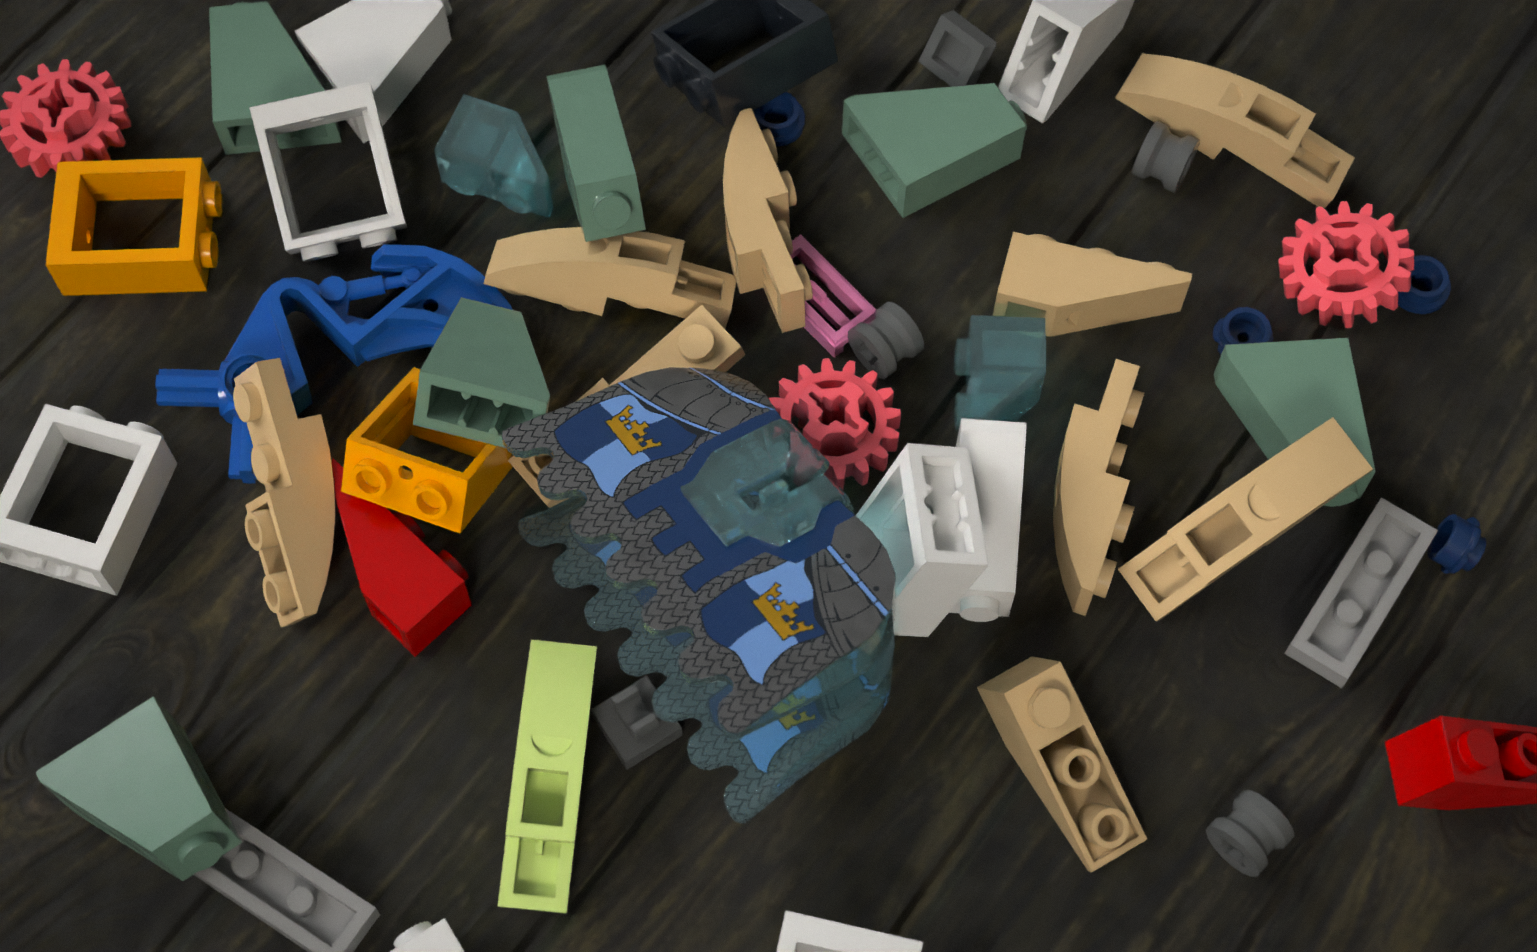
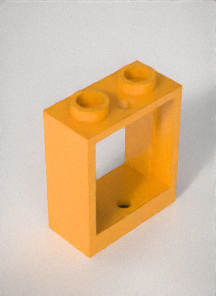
M202 158L58 162L46 267L62 295L207 291L209 268H216L218 264V242L215 232H212L213 217H220L222 213L220 183L218 181H211ZM183 199L179 248L92 250L97 201Z
M413 367L347 438L341 492L461 533L513 466L508 460L518 451L413 425L421 370ZM410 435L473 456L475 459L462 473L398 449ZM402 466H407V467H409L412 471L403 469Z

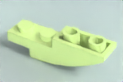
M531 640L506 825V841L498 907L567 914L596 646Z

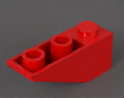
M333 458L331 464L334 478V495L361 592L371 615L416 657L472 606L465 585V581L469 576L462 565L449 552L442 550L436 555L422 542L425 534L409 515L398 511L392 514L386 507L341 492L344 468Z
M1439 716L1385 741L1398 806L1460 810L1537 804V727Z

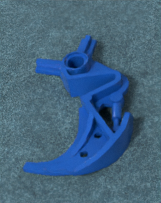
M383 244L372 255L371 270L378 271L382 275L351 281H344L340 277L331 276L324 279L319 285L308 279L291 277L283 278L272 284L262 294L226 359L221 362L220 369H159V375H156L155 384L157 389L156 402L158 406L219 407L221 417L226 422L232 424L228 477L230 479H242L243 483H256L258 479L254 474L251 463L252 440L247 423L239 418L234 406L233 392L236 386L234 378L255 362L280 358L296 414L299 415L313 404L308 382L286 319L291 312L299 311L305 313L358 367L364 361L374 360L391 354L426 347L433 348L461 297L511 310L513 308L496 287L484 284L485 276L458 257L427 246ZM406 288L403 293L370 319H361L349 315L350 301L383 295L386 294L385 290ZM433 305H437L438 309L436 311H428Z

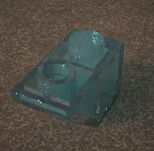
M463 94L434 149L441 181L461 194L474 195L476 193L500 201L512 211L518 213L533 212L549 218L553 210L549 177L518 112Z
M971 315L967 339L957 338L955 346V375H966V393H956L955 430H959L961 418L1015 422L1039 402L1046 375L1045 318Z

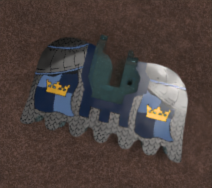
M669 367L628 378L565 407L503 430V445L515 457L528 458L540 454H547L553 457L552 462L540 470L537 478L540 493L547 499L557 501L567 499L547 510L519 520L518 528L520 535L533 546L542 547L553 543H563L567 546V550L556 558L553 563L555 582L565 588L573 589L588 584L599 588V592L586 603L584 609L587 624L591 628L606 632L623 627L633 632L632 636L619 647L617 657L621 670L633 676L660 672L667 677L666 681L654 691L651 700L655 715L662 721L667 722L695 718L702 723V727L688 742L687 754L690 762L697 768L712 770L725 765L733 766L738 770V776L726 787L724 793L725 807L734 821L742 824L746 823L796 781L872 727L890 698L895 648L896 573L886 548L873 531L854 515L853 506L847 494L838 484L824 475L829 468V461L818 449L812 447L811 443L789 420L780 417L768 397L755 385L736 375L716 370Z

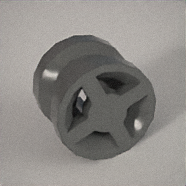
M1156 121L1141 146L1133 166L1132 175L1141 179L1150 176L1162 182L1165 190L1175 194L1189 171L1198 150L1200 139L1191 135L1182 138L1170 132L1168 125Z
M888 301L875 311V319L870 323L860 322L848 331L849 344L856 357L869 372L874 370L878 373L877 378L883 380L896 371L897 362L903 357L911 359L924 350V340L918 326L903 308L893 302Z
M1243 790L1233 801V811L1227 817L1216 818L1207 827L1206 834L1214 849L1232 867L1245 875L1257 877L1267 867V856L1273 849H1284L1293 840L1295 835L1288 819L1273 803L1257 792Z

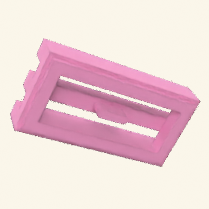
M799 235L792 240L793 254L790 255L793 259L796 256L856 316L850 320L827 297V294L814 281L810 280L813 298L809 301L838 330L835 331L806 301L804 328L835 358L843 352L844 345L849 342L848 331L860 322L870 323L874 320L876 309L802 235Z

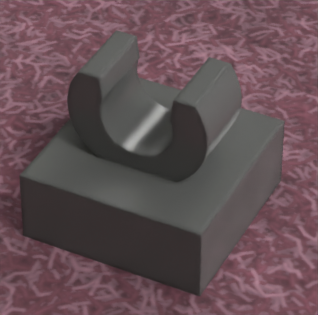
M952 10L941 14L918 62L951 87L975 85L982 70L988 64L997 42Z
M647 675L591 709L593 719L626 770L683 736L682 727L678 721H662L655 715L652 706L655 697L659 693Z

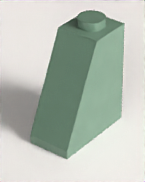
M267 1L255 3L238 2L232 5L209 7L213 124L225 155L258 152L260 148L249 107L325 91V89ZM338 122L276 135L279 149L342 142Z
M600 65L546 76L567 186L585 241L589 242L646 230L637 176L606 66Z
M995 83L853 95L845 99L843 105V136L902 218L1020 159L1025 131L1027 130L1026 119L1019 105L1013 100L1008 101Z
M463 297L460 298L420 370L413 425L514 450L502 439L503 430L547 414L550 401V393L521 312ZM542 447L527 451H515L539 456Z
M1334 338L1225 345L1214 372L1215 385L1269 460L1334 417L1374 470L1324 504V506H1342L1360 499L1376 471L1349 339Z
M154 696L36 771L39 781L72 812L181 881L186 880L198 871L211 867L222 855L242 843L184 728Z

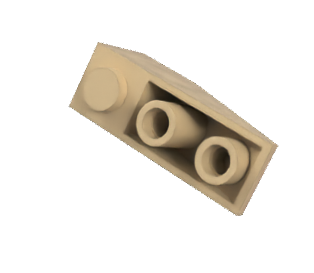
M1013 232L991 323L1051 337L1180 312L1191 282L1192 273L1176 270L1162 262L1145 263L1116 256L1111 251L1102 248L1085 249L1060 243L1042 234L1025 235Z
M1030 657L977 687L1005 746L1089 872L1097 870L1147 840L1060 661Z

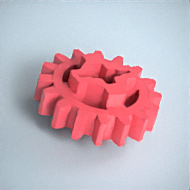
M62 59L58 71L50 72L46 65L40 64L38 65L39 77L31 80L26 76L20 75L17 77V80L22 88L19 93L4 92L2 95L8 109L0 111V125L2 127L0 138L7 151L11 152L17 165L20 168L30 165L36 177L42 178L48 173L50 168H54L56 172L58 162L93 161L94 159L99 161L111 160L106 149L109 146L124 147L126 143L120 131L121 129L131 127V120L126 111L129 107L121 88L115 86L110 73L105 71L97 75L90 62L86 61L78 71H73L69 60Z
M1341 201L1338 207V214L1329 215L1320 206L1316 208L1315 223L1310 224L1305 220L1298 219L1295 222L1296 237H1284L1282 241L1283 257L1279 258L1280 278L1283 279L1284 295L1286 299L1297 297L1298 313L1302 316L1313 309L1319 310L1320 325L1326 326L1331 321L1333 315L1342 316L1345 328H1352L1354 315L1363 314L1371 324L1377 322V307L1382 305L1394 311L1398 307V292H1409L1411 288L1410 271L1414 270V250L1409 249V233L1407 229L1394 231V215L1391 213L1382 216L1378 220L1374 219L1372 204L1366 203L1361 208L1359 214L1350 213L1347 201ZM1382 252L1388 262L1384 272L1379 269L1378 255ZM1309 256L1314 259V273L1310 277L1305 270Z
M825 358L822 360L821 372L813 374L810 368L802 364L798 366V383H794L786 378H782L779 381V397H770L769 400L783 421L766 429V440L775 441L772 444V458L775 462L790 458L788 462V477L793 480L805 471L811 474V489L817 490L822 484L823 479L828 478L832 479L836 491L841 492L844 489L845 478L853 476L862 486L868 484L869 466L884 472L888 464L889 454L887 452L897 451L900 433L896 429L900 427L901 411L900 409L890 408L893 404L894 391L891 387L882 388L878 391L875 390L877 386V372L872 370L860 378L855 375V361L849 360L842 371H834L830 359ZM865 410L869 412L873 420V434L868 431L869 423L862 419ZM794 416L798 418V426L803 429V436L799 440L791 425Z

